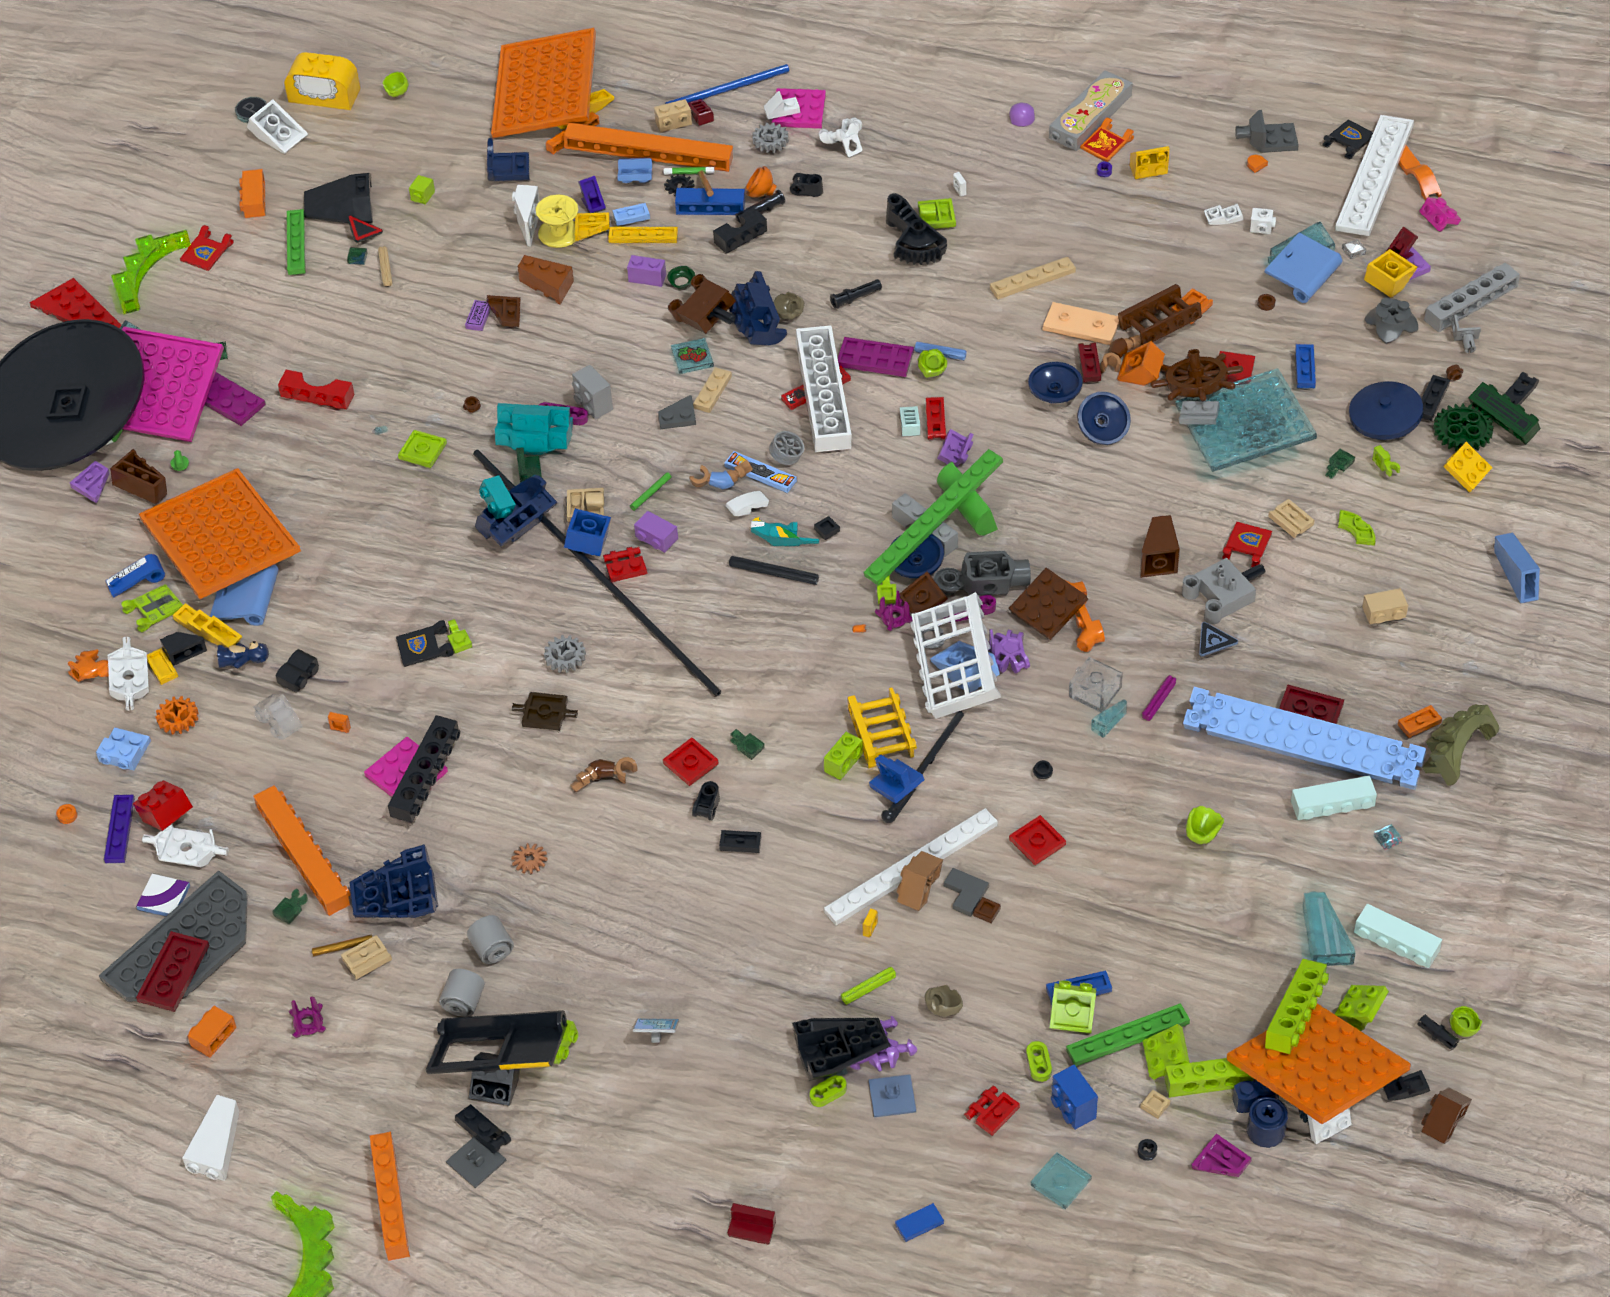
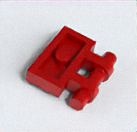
M631 546L627 547L626 550L618 552L614 550L610 551V554L603 555L604 562L612 561V563L606 564L611 582L647 574L643 557L634 556L641 554L640 547L632 548ZM628 557L626 560L618 561V559Z
M993 1085L988 1090H984L981 1093V1097L976 1102H972L968 1107L969 1110L964 1114L969 1120L974 1116H979L976 1119V1124L992 1136L1020 1108V1103L1004 1091L997 1097L995 1094L998 1092V1089ZM987 1103H991L987 1109L983 1108Z

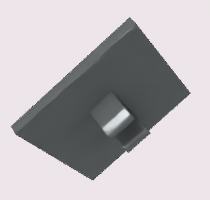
M473 1137L453 1154L446 1163L476 1188L507 1160L498 1151L496 1153L490 1152Z

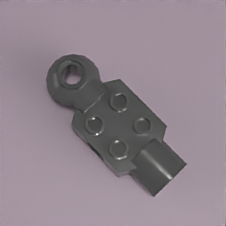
M1005 551L967 552L962 562L961 571L954 568H943L936 572L934 580L946 595H952L958 590H965L969 595L975 592L977 595L1008 594L1011 586L1030 585L1031 570L1028 559L1013 560Z

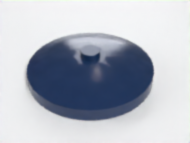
M1393 381L1374 383L1361 389L1351 400L1349 406L1350 421L1353 427L1366 437L1377 440L1400 438L1413 431L1421 422L1423 402L1420 395L1406 384Z

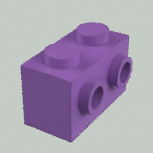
M631 255L627 266L628 281L662 287L666 278L665 260Z
M649 511L634 524L635 537L650 544L653 548L659 549L664 553L678 540L677 526Z

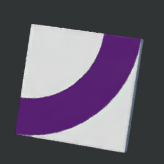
M152 874L136 905L137 910L167 916L183 902L190 888V883Z

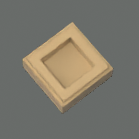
M1152 1090L1141 1103L1140 1108L1159 1119L1170 1105L1171 1100Z

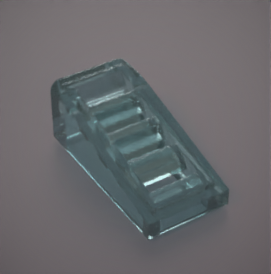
M1123 699L1095 716L1091 722V730L1104 738L1127 714V701Z

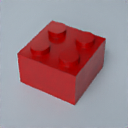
M164 780L156 783L150 791L140 795L138 800L133 803L142 821L161 831L193 808L182 788Z

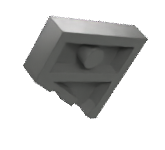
M692 395L658 411L660 430L696 425Z

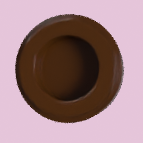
M1270 294L1259 296L1258 307L1261 310L1269 311L1275 307L1276 299Z

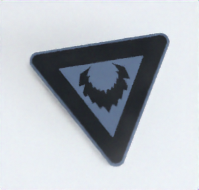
M1202 622L1200 656H1205L1238 644L1236 638L1206 622Z

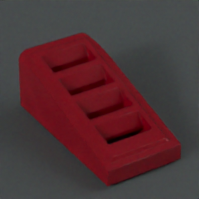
M702 99L688 102L691 114L698 126L714 121L713 111Z

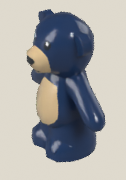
M257 641L251 642L249 648L241 643L230 647L217 645L219 668L226 666L240 668L248 661L263 663L269 657L267 645Z

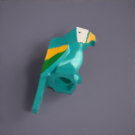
M756 517L751 521V532L765 539L772 546L819 544V539L797 537L798 522H791L789 525L766 523L760 520V517Z

